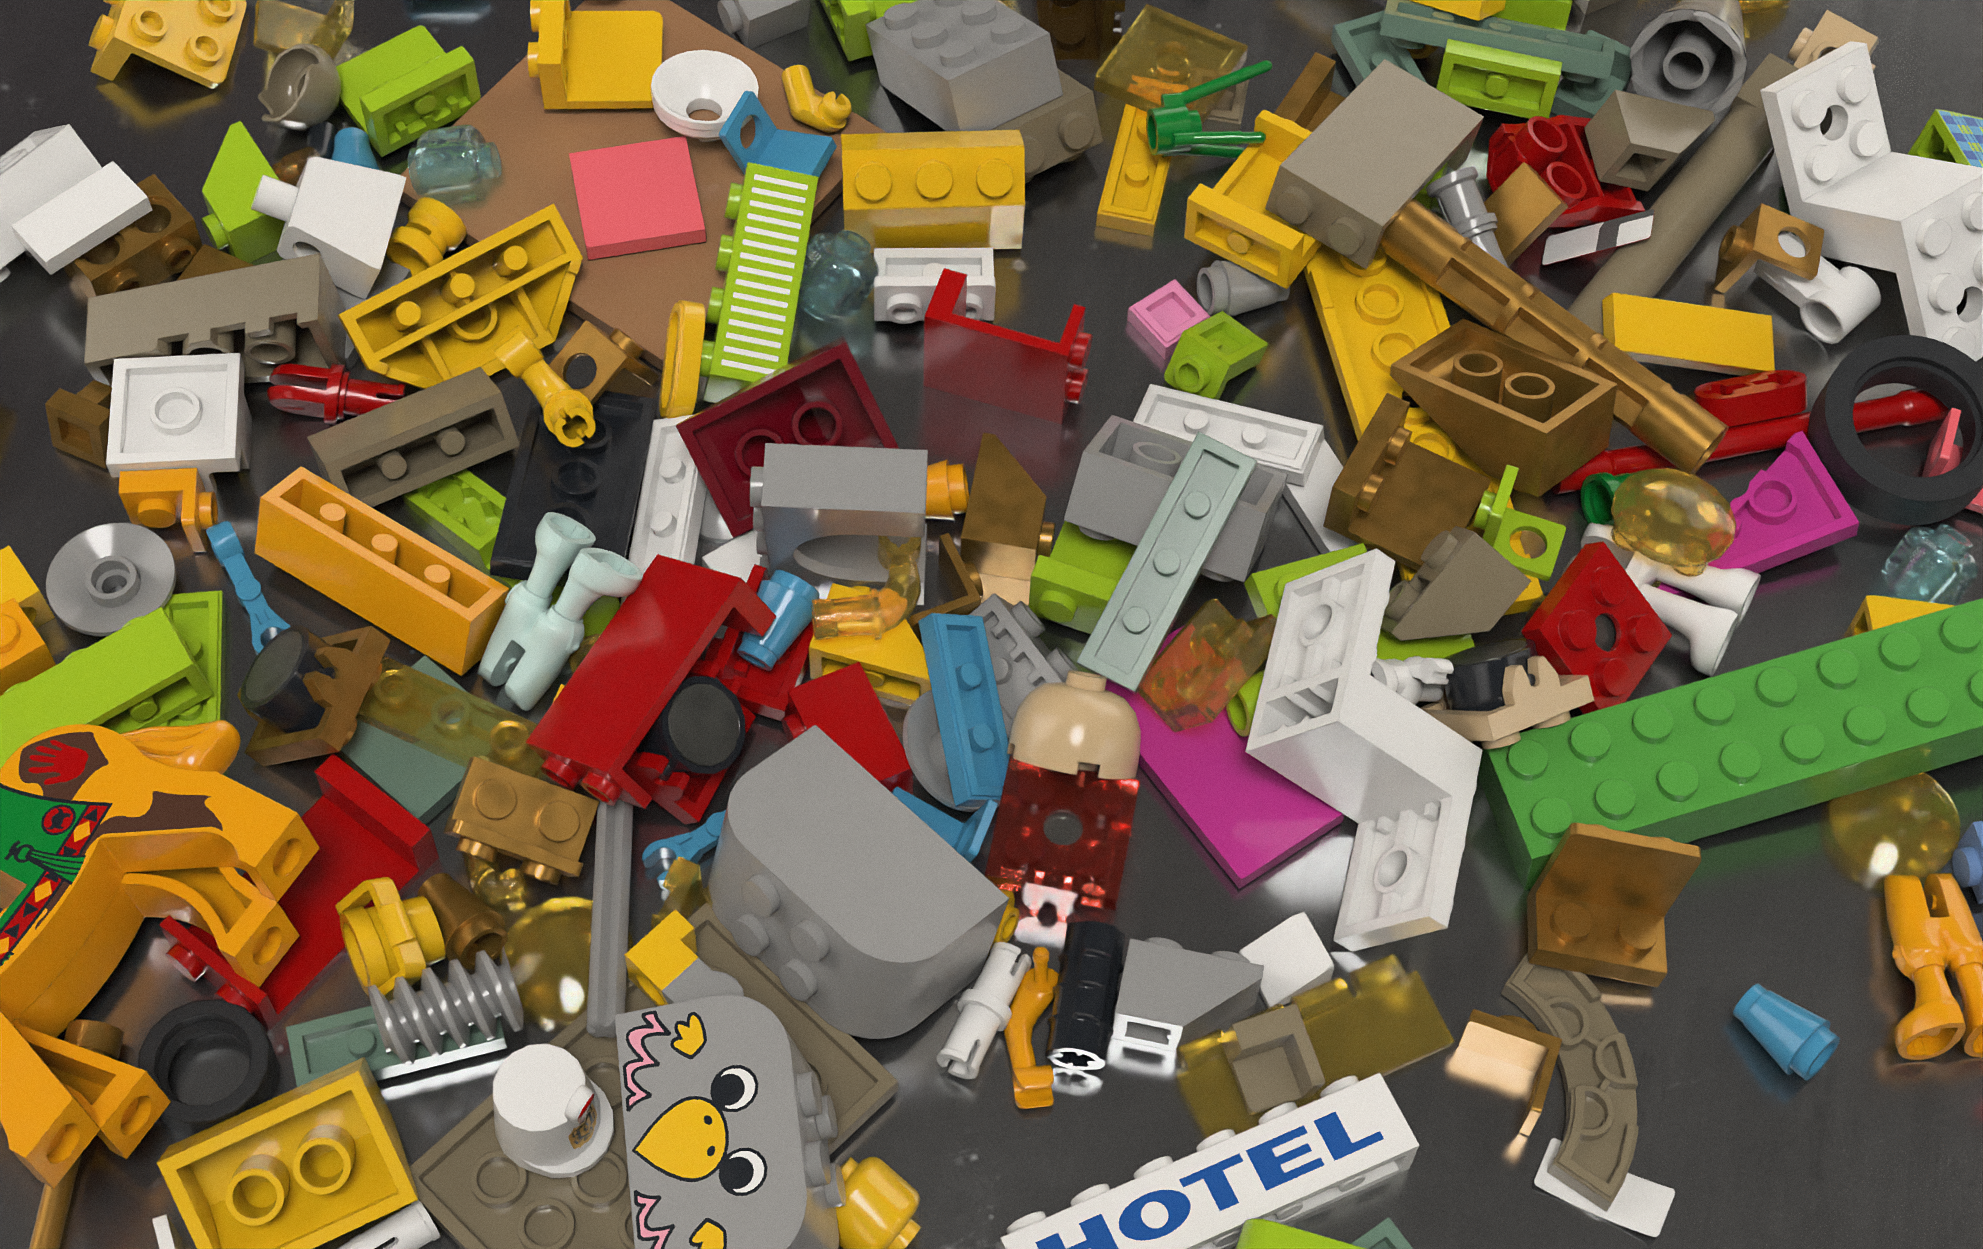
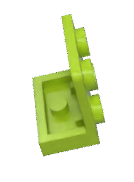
M1064 521L1050 558L1039 555L1030 579L1028 607L1038 617L1092 634L1138 546L1116 538L1113 540H1099L1089 537L1080 531L1079 525Z

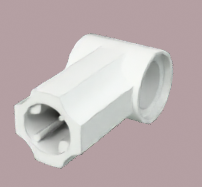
M1785 231L1778 235L1780 246L1786 253L1798 258L1805 256L1806 248L1804 242L1791 232L1786 233ZM1820 256L1818 274L1813 280H1808L1761 259L1757 260L1753 270L1758 276L1800 308L1801 319L1807 330L1814 337L1826 343H1838L1875 311L1881 302L1879 288L1866 272L1851 266L1839 270L1822 256Z

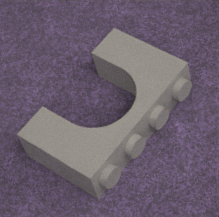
M765 443L764 467L752 466L750 478V507H754L753 530L757 531L756 550L757 554H760L759 566L768 569V577L770 578L775 570H783L803 579L820 593L819 599L824 601L828 597L832 583L850 588L854 586L872 588L884 597L894 599L896 604L924 605L927 524H925L928 450Z

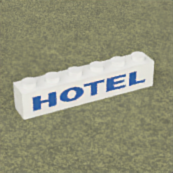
M1380 1073L1361 1081L1355 1075L1347 1076L1327 1086L1320 1093L1321 1098L1298 1108L1295 1102H1288L1271 1109L1259 1119L1260 1125L1236 1135L1233 1129H1226L1209 1136L1197 1146L1198 1152L1175 1162H1173L1170 1156L1155 1159L1139 1168L1134 1173L1135 1179L1111 1190L1108 1184L1090 1187L1071 1200L1070 1204L1072 1207L1049 1217H1046L1043 1211L1028 1214L1016 1220L1007 1228V1235L1000 1237L999 1249H1230L1237 1246L1245 1220L1264 1219L1280 1224L1289 1223L1408 1170L1420 1145Z

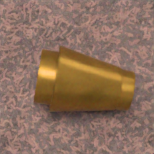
M448 873L435 874L421 885L417 897L423 895L430 903L442 933L445 954L449 961L458 959L464 968L473 970L475 969L477 952L485 950L492 961L499 956L503 947L505 948L508 938L504 930V919L501 914L459 882L455 881Z

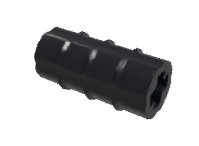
M1097 921L1072 922L1067 925L1063 952L1058 956V962L1060 963L1058 981L1052 991L1055 995L1052 1016L1047 1019V1024L1050 1028L1045 1057L1056 1065L1075 1070H1097L1105 1066L1109 1037L1114 1032L1111 1024L1114 1006L1118 1000L1116 993L1119 974L1124 970L1121 962L1126 935L1115 926Z

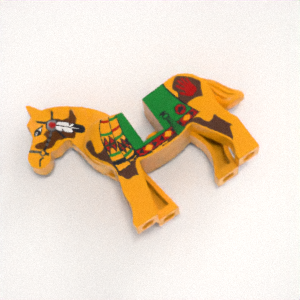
M217 720L188 726H151L122 734L105 727L89 724L61 726L45 731L24 743L9 757L0 769V908L3 909L0 913V1127L6 1132L9 1149L38 1180L53 1189L96 1134L111 1151L127 1159L171 1103L147 1071L57 1038L67 1028L68 1023L81 1013L107 981L133 941L145 917L166 918L170 915L175 920L187 922L203 929L215 938L219 950L236 974L255 984L258 988L299 937L298 932L282 910L278 901L319 850V846L297 812L223 775L237 756L241 744L238 730L228 721ZM235 868L248 872L256 886L239 875Z

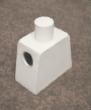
M321 157L308 158L296 186L262 175L251 209L285 221L277 247V252L282 258L287 260L320 253L334 284L357 297L366 299L381 270L407 177Z

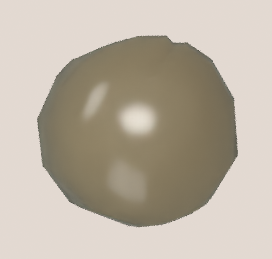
M296 44L279 53L268 71L266 88L258 95L259 101L265 105L270 115L264 114L261 119L264 122L284 129L307 132L310 127L323 121L326 122L338 107L341 81L332 58L323 48L314 44Z

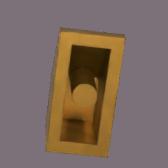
M983 433L961 535L960 557L963 562L971 560L976 566L978 573L1030 581L1039 555L1050 558L1056 523L1045 521L1046 495L995 434Z

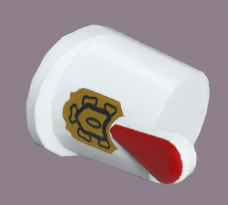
M535 1044L513 1052L499 1066L493 1081L495 1135L506 1156L519 1167L550 1178L575 1177L593 1168L603 1158L614 1136L613 1110L605 1093L588 1078L579 1061L565 1049L554 1045Z

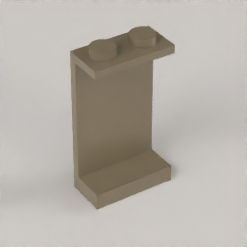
M1384 59L1279 166L1265 209L1367 269L1373 262L1387 226L1448 160V167L1455 171L1467 160L1484 116Z

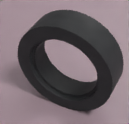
M1892 335L1864 343L1850 352L1839 363L1813 405L1809 419L1808 437L1810 444L1846 502L1870 517L1902 525H1922L1938 522L1953 516L1970 504L1983 488V368L1977 362L1957 348L1932 338L1916 335ZM1898 383L1914 386L1930 393L1939 399L1949 410L1951 408L1961 410L1958 422L1963 440L1960 464L1949 472L1932 477L1909 476L1887 468L1865 449L1856 433L1853 421L1855 398L1871 387L1881 384Z

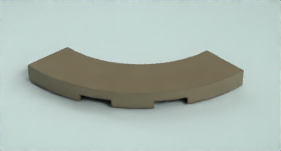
M1527 952L1505 983L1501 994L1518 1006L1531 1019L1540 1032L1562 1039L1557 1063L1562 1075L1566 1097L1565 1128L1557 1155L1547 1172L1607 1212L1625 1181L1634 1156L1639 1126H1637L1636 1100L1638 1081L1633 1058L1624 1033L1618 1032L1609 1012L1600 1000L1602 994L1584 973L1529 963Z

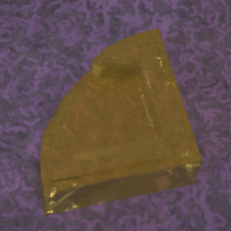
M680 856L677 860L673 861L662 885L670 890L671 893L659 914L652 915L651 930L675 909L686 920L691 917L703 895L700 865Z

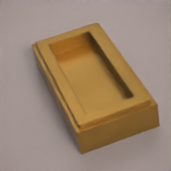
M1525 162L1484 202L1487 212L1495 213L1498 223L1496 225L1498 229L1493 233L1507 266L1569 207L1542 177Z

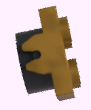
M293 625L277 634L256 656L237 694L247 714L258 722L244 753L261 765L268 766L340 752L341 748L349 742L356 730L357 720L355 717L366 693L372 689L382 673V664L380 662L391 640L372 626L320 638L303 625Z

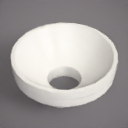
M710 50L687 51L665 60L656 69L651 82L653 107L659 119L674 131L684 136L699 139L700 142L719 140L720 130L744 91H753L757 98L759 91L757 78L746 64L731 55ZM706 109L717 113L720 118L713 121L693 120L688 115L695 110ZM751 115L745 118L741 128L751 120Z

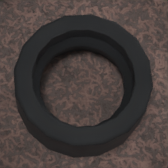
M222 999L194 1000L170 1010L149 1030L139 1050L137 1068L147 1071L171 1101L159 1118L173 1132L187 1137L271 1100L278 1087L279 1061L262 1024L244 1007L228 1003ZM212 1034H228L239 1040L245 1046L248 1053L249 1070L242 1084L228 1097L210 1105L192 1106L181 1102L172 1093L168 1082V1070L175 1055L188 1043Z

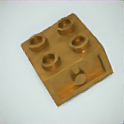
M1386 393L1332 486L1323 527L1359 544L1364 543L1366 547L1372 550L1377 548L1391 559L1418 571L1425 563L1421 560L1424 550L1438 534L1445 530L1451 532L1455 526L1467 529L1481 503L1484 491H1488L1490 479L1410 442L1412 431L1404 428L1410 403Z
M1570 824L1527 896L1529 963L1658 987L1667 975L1664 917L1701 863V848L1695 845L1674 842L1665 837L1638 835L1609 829L1598 824Z

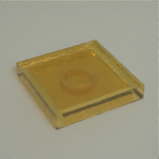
M1146 4L1096 73L1093 90L1148 112L1149 109L1161 108V94L1180 93L1241 69L1246 62L1249 46ZM1226 89L1188 103L1185 106L1188 110H1197L1201 118V124H1203Z

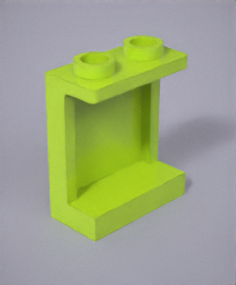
M1506 0L1505 9L1491 16L1565 31L1572 0ZM1448 39L1436 89L1466 106L1529 119L1534 116L1549 118L1563 62Z

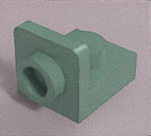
M1588 30L1587 33L1585 34V35H1590V36H1595V37L1610 39V38H1608V37H1606V36H1604V35H1602V34H1599V33H1597V32H1595V31H1593V30ZM1615 40L1614 61L1609 80L1595 78L1594 82L1582 83L1563 77L1557 86L1551 112L1556 115L1593 118L1614 90L1626 92L1632 77L1631 48Z

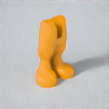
M1931 873L1926 878L1923 891L1921 882L1915 875L1887 876L1884 880V896L1888 927L1894 945L1892 957L1898 969L1914 982L1916 993L1915 1008L1900 1020L1894 1030V1042L1899 1055L1909 1060L1930 1059L1945 1053L1961 1039L1965 1053L1972 1057L1982 1058L1983 941L1957 881L1952 873ZM1945 969L1956 979L1963 1004V1012L1948 986L1944 975Z

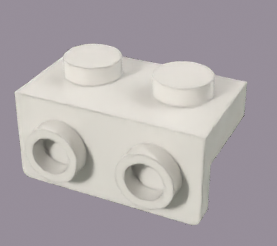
M874 248V321H893L900 324L924 321L925 313L944 268L967 274L966 317L975 320H994L996 283L993 248Z

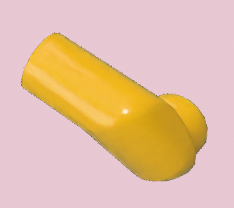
M793 65L783 71L781 78L790 112L795 120L827 133L835 132L845 127L847 118L852 112V106L844 94L841 93L837 99L834 91L826 93L824 97L817 95L809 69L806 66Z

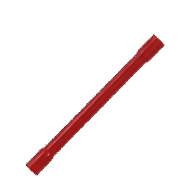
M1920 388L1900 391L1893 396L1854 403L1853 421L1856 433L1897 425L1913 426L1943 420L1950 410L1930 393ZM1811 411L1729 427L1726 435L1706 462L1786 447L1787 441L1792 435L1803 431L1809 441L1808 426ZM1645 443L1613 450H1603L1551 489L1556 495L1581 490L1584 480L1589 475L1600 472H1608L1613 476L1637 471H1645L1650 474L1678 467Z

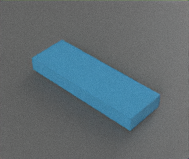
M931 613L918 622L955 807H981L988 799L998 803L997 807H1007L1019 801L1020 797L1011 754H1007L1008 739L983 617Z

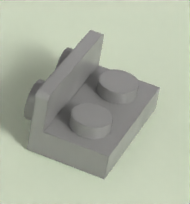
M993 593L969 615L983 617L1006 734L1009 738L1017 708L1030 691L1044 683L1066 682L1069 670H1079L1058 647L1052 652L1047 648L1039 637L1046 630L1043 623L1023 601H1019L1014 606L996 593Z

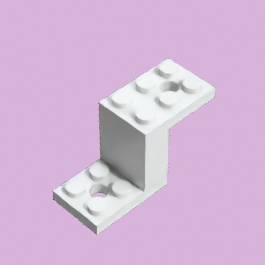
M1850 41L1760 90L1790 215L1824 229L1821 256L1895 272L1910 335L1923 336L1944 342L1965 353L1975 362L1983 357V168L1891 152L1867 43ZM1830 107L1832 123L1828 132L1823 135L1820 123L1826 116L1827 108ZM1966 289L1967 303L1962 313L1958 315L1956 307L1962 301L1964 290Z
M1377 548L1285 584L1245 751L1358 823L1333 941L1351 952L1448 928L1483 751L1370 675L1377 657L1376 647L1384 611L1389 602V588L1395 565L1393 559Z

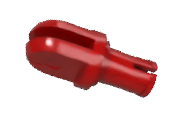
M332 363L330 369L300 364L279 365L272 371L269 377V381L276 386H271L267 389V398L275 408L293 414L324 418V424L338 425L339 420L344 421L346 415L360 416L406 396V384L395 385L351 378V372L346 371L345 365Z

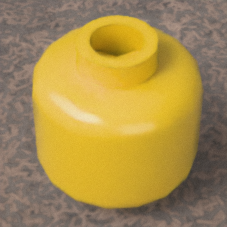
M849 1157L840 1166L845 1185L846 1204L845 1206L835 1207L839 1231V1246L843 1249H905L921 1228L911 1219L919 1206L920 1198L918 1192L881 1159L868 1157L857 1163L852 1157Z

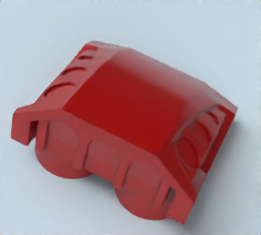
M1558 115L1551 118L1534 116L1527 123L1502 124L1489 140L1486 177L1493 193L1525 162L1569 206L1549 227L1592 225L1645 211L1642 203L1636 201L1630 187L1599 181L1584 129L1592 118Z

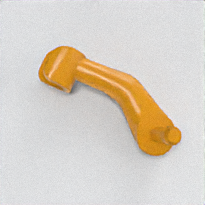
M1037 947L1033 951L1034 968L1026 972L1010 1006L1012 1016L1006 1029L1003 1030L1012 1066L1015 1104L1021 1109L1054 1105L1051 1088L1054 1082L1052 1066L1050 1064L1037 1066L1032 1046L1033 1027L1055 997L1052 991L1053 987L1057 985L1059 975L1055 970L1048 968L1049 951L1045 947Z

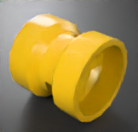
M419 198L407 214L408 223L405 226L395 228L391 233L386 255L390 261L410 269L412 276L443 261V256L446 252L455 251L467 235L466 226L461 218L444 203L434 198Z

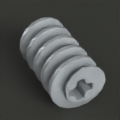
M504 947L502 950V964L500 966H496L485 950L477 952L475 974L472 975L466 971L458 959L449 961L448 982L444 984L430 967L423 969L421 991L418 992L413 990L403 976L397 977L394 981V997L390 1001L385 998L376 985L367 987L387 1055L389 1057V1051L393 1050L406 1067L415 1064L417 1042H421L430 1055L435 1058L442 1055L443 1035L445 1033H448L458 1047L463 1049L469 1047L470 1027L473 1024L478 1027L487 1040L496 1038L497 1018L501 1015L515 1032L523 1029L524 1012Z

